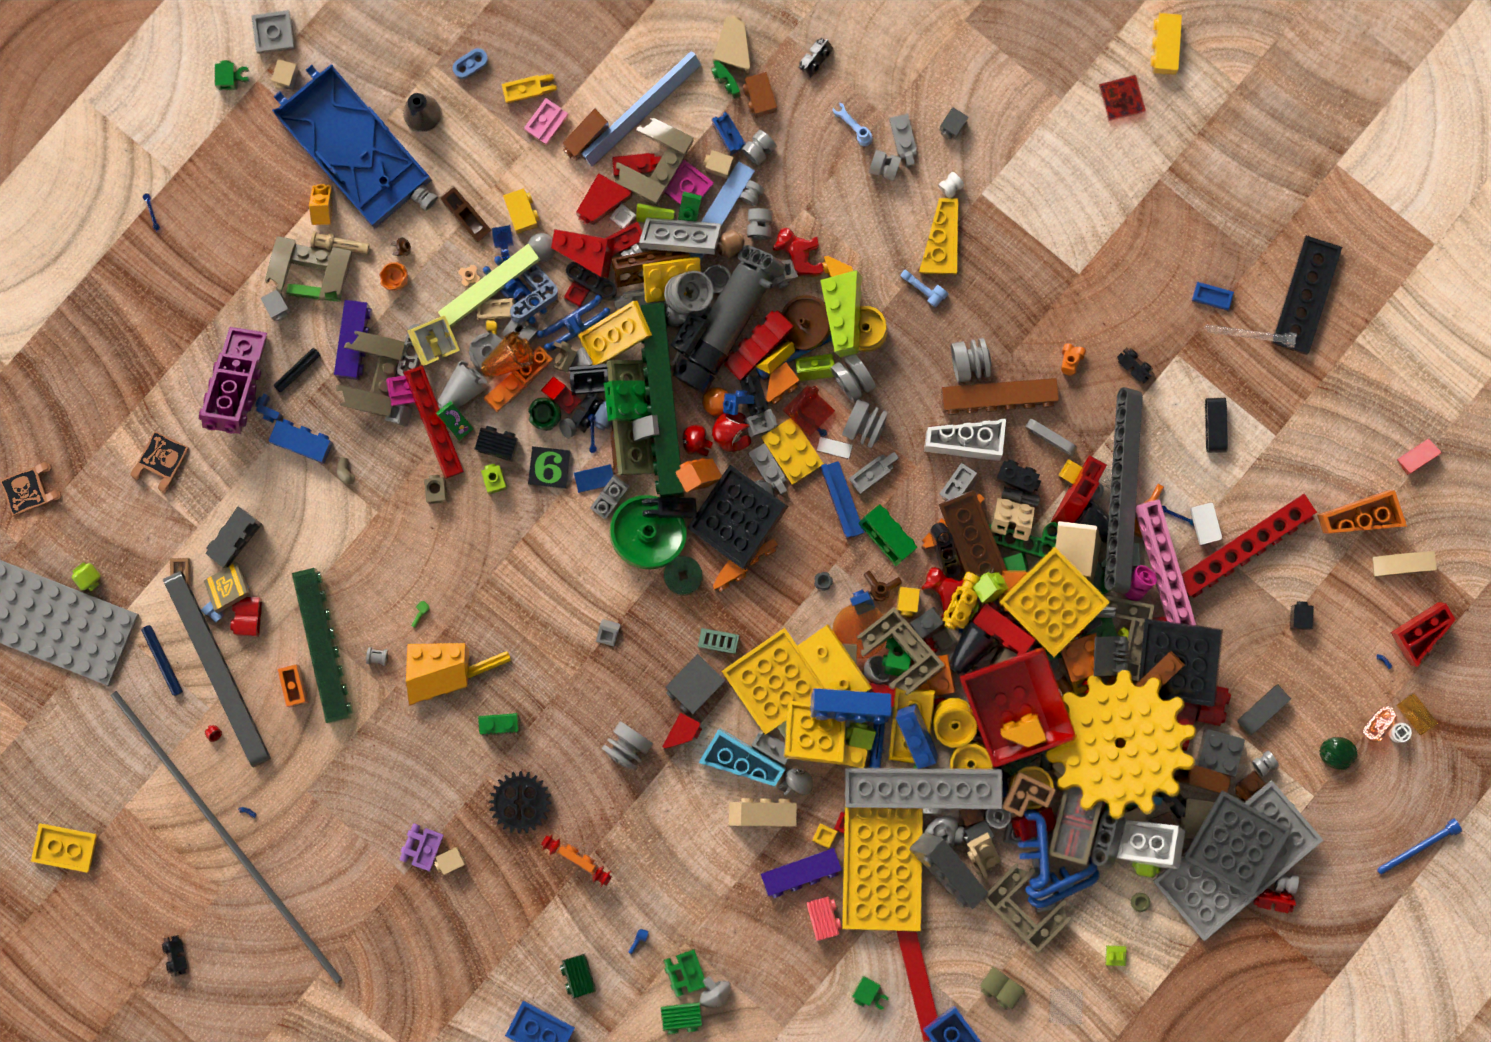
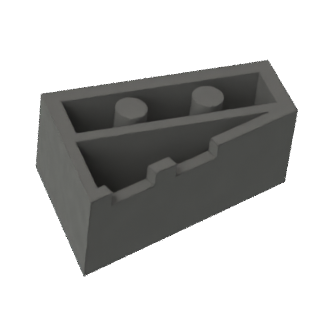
M237 506L229 520L220 529L215 540L208 544L205 554L223 568H227L262 526V523Z

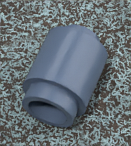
M606 401L602 405L600 404L592 420L595 423L594 426L603 431L605 428L610 429L613 421H608Z

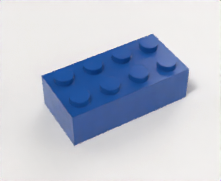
M954 1005L923 1028L932 1042H981Z

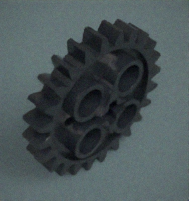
M522 771L519 772V776L512 772V778L505 774L506 781L498 779L500 786L493 785L496 793H490L494 800L488 801V803L494 804V807L490 808L489 811L496 812L492 818H499L497 825L504 823L503 830L509 826L510 833H513L516 828L518 834H521L522 829L529 833V827L536 830V823L542 826L543 824L540 819H547L544 813L551 812V810L546 808V806L552 804V802L546 799L551 796V794H545L548 787H541L544 781L536 782L537 775L530 778V772L523 776ZM519 785H522V800L525 801V804L521 806V820L518 819L519 805L515 804V801L519 800ZM509 787H513L516 790V795L513 798H509L506 795V790ZM529 787L535 790V796L531 799L525 795V791ZM509 806L515 809V815L511 818L505 814V810ZM527 807H532L535 810L532 818L525 816L524 812Z

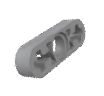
M414 324V325H412V326L409 328V330L412 329V328H415V327L419 326L420 324ZM408 333L404 343L402 358L397 367L400 376H405L402 367H406L407 361L404 358L415 360L414 363H409L410 369L416 368L419 361L417 353L415 356H408L406 353L407 348L413 346L412 342H409L410 336Z
M1030 419L1025 426L1028 431L1067 455L1073 456L1077 449L1076 445L1033 419Z

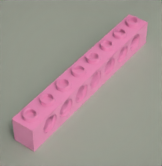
M1160 499L1136 505L1135 513L1152 571L1157 578L1156 585L1166 620L1196 625Z

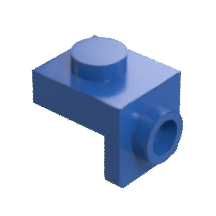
M736 390V393H725L723 412L737 415L739 404H754V396L748 395L747 391Z
M263 393L262 397L259 396L256 401V411L264 415L263 419L271 423L274 420L280 421L283 415L266 407L270 397Z
M861 589L852 593L853 597L850 600L858 615L875 609V604L869 590L864 592Z

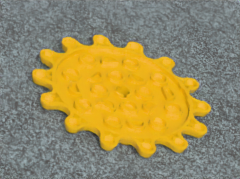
M1128 670L1120 671L1113 685H1105L1099 676L1091 675L1087 679L1089 691L1086 696L1078 697L1074 693L1068 692L1062 697L1065 706L1069 710L1068 714L1077 737L1073 741L1058 745L1046 752V759L1049 762H1059L1065 766V773L1058 779L1057 785L1063 791L1072 787H1079L1083 792L1080 806L1086 811L1092 810L1096 803L1104 801L1109 805L1110 815L1114 819L1122 818L1125 813V807L1130 803L1137 804L1143 813L1151 814L1155 810L1153 797L1157 792L1163 791L1169 796L1179 794L1180 786L1173 777L1175 771L1178 769L1189 770L1194 767V758L1182 751V744L1196 736V729L1192 725H1181L1177 722V714L1184 708V702L1179 697L1169 701L1161 700L1158 695L1161 688L1159 679L1150 678L1144 686L1137 687L1132 683V676ZM1122 738L1126 741L1124 748H1117L1115 746L1117 739Z

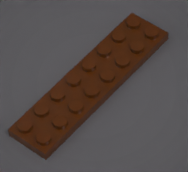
M975 490L938 504L947 528L953 536L954 544L965 572L981 577L987 572L1002 575V571H1007ZM978 597V598H977V601H978L979 606L981 607V605H982L983 603L981 602V600H980L979 597ZM999 598L993 602L997 606H999ZM999 606V612H1001L1003 615H1005L1007 612L1008 614L1013 616L1009 611H1004L1002 609V606ZM1017 619L1014 621L1017 625H1022Z

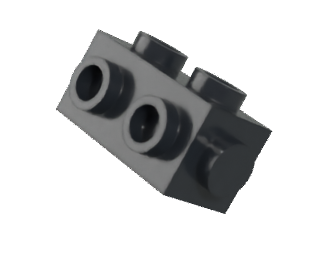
M1013 460L1003 461L995 481L1030 494L1034 490L1038 491L1041 480H1038L1040 474L1036 473L1037 470L1027 466L1025 469L1019 467V463Z

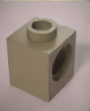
M430 475L429 479H424L426 502L428 504L447 502L445 479L440 477V475ZM434 484H439L440 491L436 494L431 493V487Z

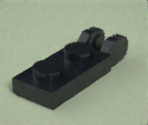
M658 497L642 500L643 506L653 507L657 505V510L643 511V516L647 518L657 516L658 518L697 517L696 498Z

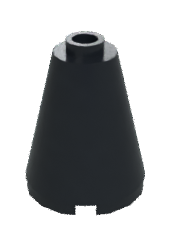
M414 93L408 98L404 106L403 116L410 128L415 131L425 132L435 128L439 123L441 109L433 97Z
M1090 499L1083 512L1075 521V524L1097 526L1101 542L1107 544L1109 515Z
M969 619L949 662L952 665L950 668L959 675L961 672L966 674L995 649L1000 642Z

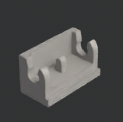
M961 463L940 492V495L947 501L969 492L979 479L978 474Z
M760 730L751 746L785 765L788 758H784L785 743L769 733L765 735Z

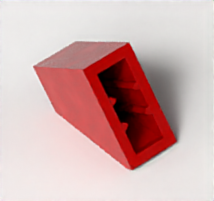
M598 173L576 211L579 217L578 220L586 225L589 223L592 225L596 224L617 209L621 203L624 204L631 199L632 191Z

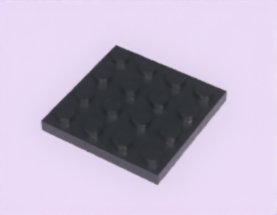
M729 465L697 512V517L693 518L687 528L740 568L746 570L789 506L738 469Z
M1146 618L1139 681L1172 651L1183 662L1184 666L1160 688L1158 693L1160 699L1171 700L1179 697L1185 703L1214 707L1216 704L1223 629Z

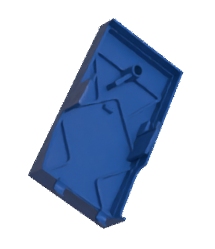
M311 64L306 71L313 79L288 100L281 92H278L274 98L281 106L272 111L370 225L376 229L410 200L412 194L422 184L426 186L432 179L389 131V128L370 106L368 107L332 64L321 73Z

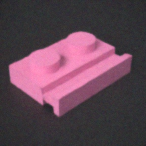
M546 98L524 127V130L547 145L569 115Z

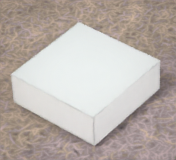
M622 203L610 216V219L622 229L628 227L636 218V214Z

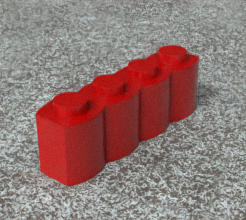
M772 310L765 317L767 321L762 326L758 324L751 331L753 335L749 339L744 338L738 346L740 348L737 352L734 353L732 351L727 356L724 365L740 381L746 378L755 368L756 364L767 356L795 327L779 310L775 312Z

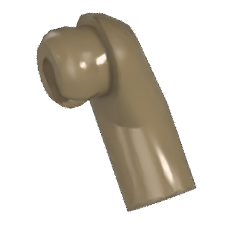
M339 457L338 477L345 484H353L355 476L347 470L349 459Z

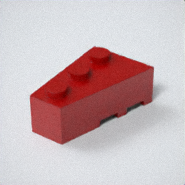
M554 229L552 249L600 277H609L615 240Z
M983 603L971 619L972 622L1000 641L1005 647L1014 651L1017 656L1025 654L1035 641V638L1023 625H1017L1014 622L1016 619L1007 612L1005 615L999 612L1000 607L995 603Z
M1437 602L1390 633L1409 665L1418 667L1423 657L1432 650V646L1439 638L1441 639L1456 619L1446 603Z

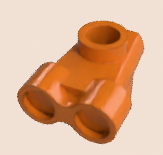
M1069 343L1064 344L1061 371L1065 375L1071 376L1076 373L1080 360L1084 359L1086 349L1074 347Z

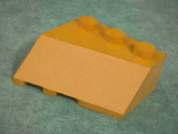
M465 643L408 644L406 687L409 706L423 700L433 699V697L444 693L448 694L468 687L469 648Z

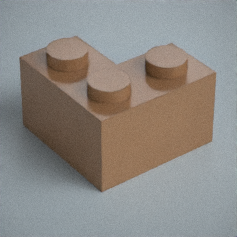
M1017 773L1002 809L1022 817L1029 800L1048 808L1056 789L1022 773Z

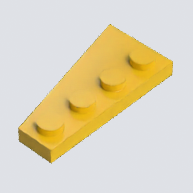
M939 198L919 274L957 275L958 198Z

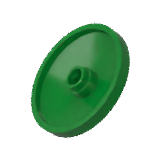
M640 495L626 500L615 511L610 523V541L619 557L628 564L647 570L662 568L672 563L684 547L687 534L685 521L683 518L644 517V510H657V505L653 507L643 506L642 500L658 497Z

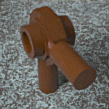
M870 570L864 573V576L872 586L870 594L875 601L882 602L889 598L890 590L902 584L899 577L886 584L878 582Z

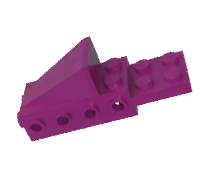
M229 327L222 353H219L217 362L213 366V375L209 379L208 392L204 395L203 408L199 411V420L202 422V428L211 431H224L229 434H241L242 428L246 427V414L251 411V408L256 403V381L260 380L261 377L259 364L268 337L266 332Z

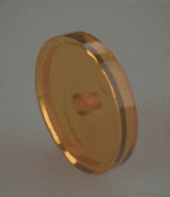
M859 603L854 606L850 604L843 608L834 620L832 630L840 642L843 644H857V659L869 658L877 654L886 643L885 641L864 657L861 655V650L864 648L862 640H857V636L883 616V613L871 604Z

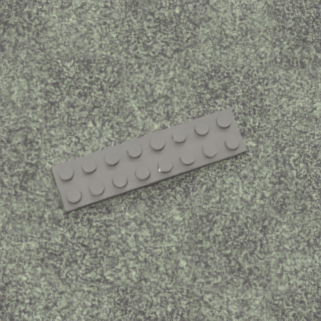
M845 768V807L1002 809V769Z

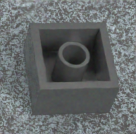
M1205 729L1195 765L1236 777L1245 739Z

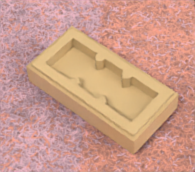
M514 298L487 300L477 308V319L479 321L511 319L510 309L516 304V300Z

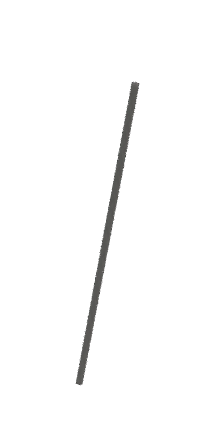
M117 691L113 692L110 695L327 973L335 983H338L342 977Z

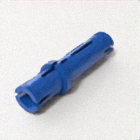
M874 723L873 728L876 734L872 748L869 750L871 752L869 768H881L882 753H884L885 723L880 724V726Z

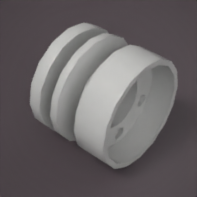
M690 271L672 277L665 286L664 296L670 309L676 313L687 314L706 308L713 298L714 290L712 282L705 274L698 271Z
M984 338L978 339V347L975 340H971L970 349H967L964 341L951 343L952 363L958 383L970 381L971 372L973 371L977 379H981V370L985 378L991 376V357Z
M858 399L842 436L854 440L859 433L862 435L860 444L863 445L866 437H868L870 441L867 447L872 449L883 432L888 412L883 410L879 418L876 416L879 410L878 407L874 409L872 414L868 413L870 404Z
M620 721L613 731L619 739L616 741L608 738L607 741L614 745L611 749L604 744L602 749L618 764L635 771L637 766L631 763L632 759L634 758L641 763L642 760L636 753L640 751L647 754L653 743Z

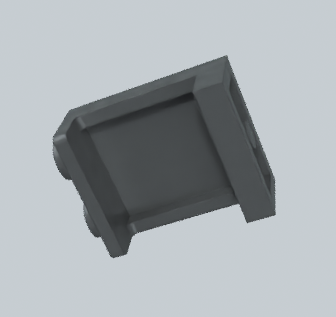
M697 654L666 686L668 690L666 694L673 701L677 698L682 703L680 708L687 714L690 712L694 714L726 681Z

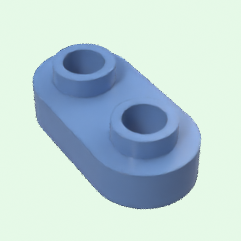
M477 48L456 60L453 64L455 76L460 79H466L485 67L488 63L486 52ZM477 57L482 58L481 62H476L475 59ZM461 67L466 68L465 72H460L459 70Z

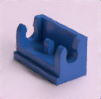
M724 112L721 117L718 118L716 116L712 118V125L730 156L739 152L745 145V142L729 114Z

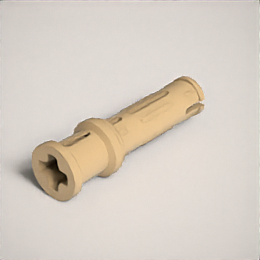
M313 231L310 247H322L328 251L335 247L368 255L370 243L336 238L333 234L325 235ZM343 244L357 246L358 248L344 246Z

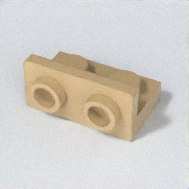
M985 833L967 843L970 850L967 854L972 863L975 862L973 867L978 875L982 874L984 879H987L988 876L985 870L1000 863L1001 860L988 833Z

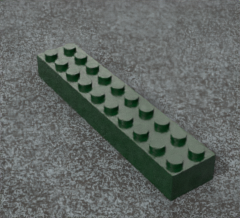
M664 303L641 305V311L652 336L641 342V344H645V348H641L643 363H647V367H643L645 382H649V386H645L646 398L651 402V405H647L648 416L657 415L659 435L651 436L655 440V443H651L652 454L657 462H653L654 474L659 479V481H655L657 495L660 494L661 497H684L683 485L675 473L681 469Z

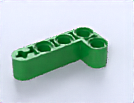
M1054 522L1047 524L1043 529L1041 538L1029 535L1028 540L1033 543V548L1030 550L1024 547L1023 542L1025 540L1015 538L1013 544H1008L1005 541L1006 535L1014 534L1012 529L1007 528L1006 534H1002L1000 541H998L999 536L993 537L997 546L1042 559L1045 556L1042 552L1044 545L1050 546L1051 550L1056 547L1057 535L1055 537L1049 536L1047 529L1053 527L1058 530V524Z

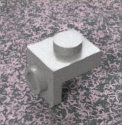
M771 409L744 419L745 424L750 425L747 428L750 437L769 432L777 427L776 417Z

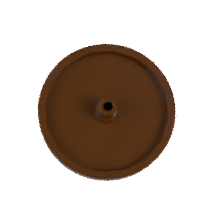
M801 295L790 300L783 308L781 313L795 326L784 338L785 342H793L795 349L808 351L821 346L827 340L831 331L823 300L812 295Z

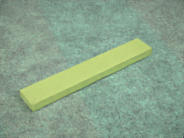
M527 244L438 312L439 315H445L451 328L503 289L511 279L515 280L540 261V258L531 245Z

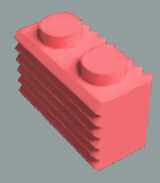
M829 896L806 902L816 940L839 935L838 930H841L842 927L839 918L835 919L833 911L837 910L834 899L830 900Z

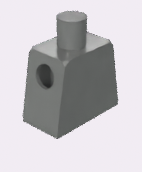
M932 607L909 623V625L923 639L943 625L944 622L937 609Z

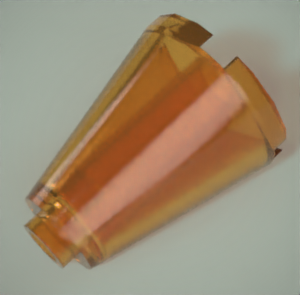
M513 331L507 334L481 363L482 373L489 378H494L529 367L534 362L532 361L534 352L528 340L520 338L518 336L520 333Z

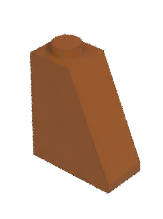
M596 108L563 141V151L569 158L573 157L577 161L582 156L581 153L609 128L608 121Z
M1194 765L1189 770L1181 769L1173 775L1174 780L1178 783L1220 794L1222 790L1227 793L1230 788V775Z

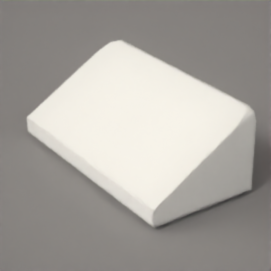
M1207 503L1190 508L1199 545L1222 540L1214 504Z

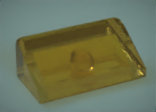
M1410 693L1396 705L1420 736L1438 724L1415 693Z

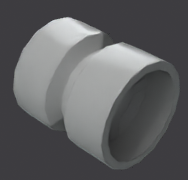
M759 130L752 137V142L748 141L741 149L746 157L757 166L766 159V154H771L777 148L776 143L762 130Z
M876 149L869 173L876 176L882 174L885 179L894 181L901 157L895 155L887 156L886 152Z
M761 208L748 210V222H750V225L747 226L748 238L756 240L771 239L772 227L769 224L772 223L773 211Z
M511 320L504 329L503 335L510 341L515 340V344L518 347L526 350L536 338L538 330L531 325H526V321L516 323Z
M986 809L984 811V819L991 828L1000 829L1009 824L1011 813L1004 809Z

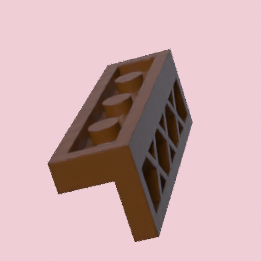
M652 250L611 258L612 267L615 271L616 286L618 288L644 283V277L638 275L643 270V264L690 258L689 252ZM621 274H630L628 279L620 280Z

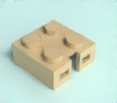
M997 498L990 530L1005 535L1009 522L1015 523L1016 527L1013 537L1028 541L1035 508L1027 504H1019L1008 499ZM998 525H1001V526H1004L1005 528L1002 529V528H999V527H997V526H998ZM1017 530L1023 531V532H1025V533H1024V534L1018 533Z

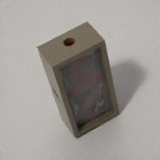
M1072 787L1064 790L1049 855L1089 865L1104 801L1096 803L1092 810L1086 811L1080 806V801L1083 797L1082 790L1079 787Z

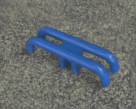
M500 256L494 258L497 266L504 262ZM485 266L483 268V272L485 275H488L490 272H492V270L488 266ZM518 277L515 280L511 279L500 290L506 298H514L516 303L523 296L526 297L532 293ZM538 300L530 301L533 306H537L540 303ZM545 307L539 312L545 314L547 313V308ZM532 316L527 321L530 324H534L536 319Z
M596 295L592 301L542 331H537L536 335L538 338H545L564 326L569 331L552 343L545 344V350L552 351L557 347L553 346L554 342L560 344L562 341L568 342L608 317L610 309L606 307L601 313L585 323L580 318V316L598 306L602 302V296Z
M1027 809L1024 811V816L1028 820L1036 821L1037 839L1019 841L1018 847H1038V851L1020 853L1019 859L1039 858L1040 875L1037 878L1030 879L1029 884L1033 889H1041L1047 885L1050 879L1046 822L1038 811Z
M1090 857V866L1072 876L1069 875L1063 866L1060 868V873L1064 878L1061 881L1054 872H1051L1050 879L1053 885L1039 891L1034 890L1031 886L1026 887L1025 891L1029 895L1028 902L1036 908H1045L1092 886L1098 881L1100 875L1097 865L1093 863ZM1092 874L1090 878L1074 885L1075 882L1084 879ZM1056 891L1059 892V893H1057V894H1055V895H1052V896H1050V897H1048V898H1046V899H1044V900H1037V899H1036V898L1046 897V896H1048V895H1050V894H1052V893H1054V892H1056Z

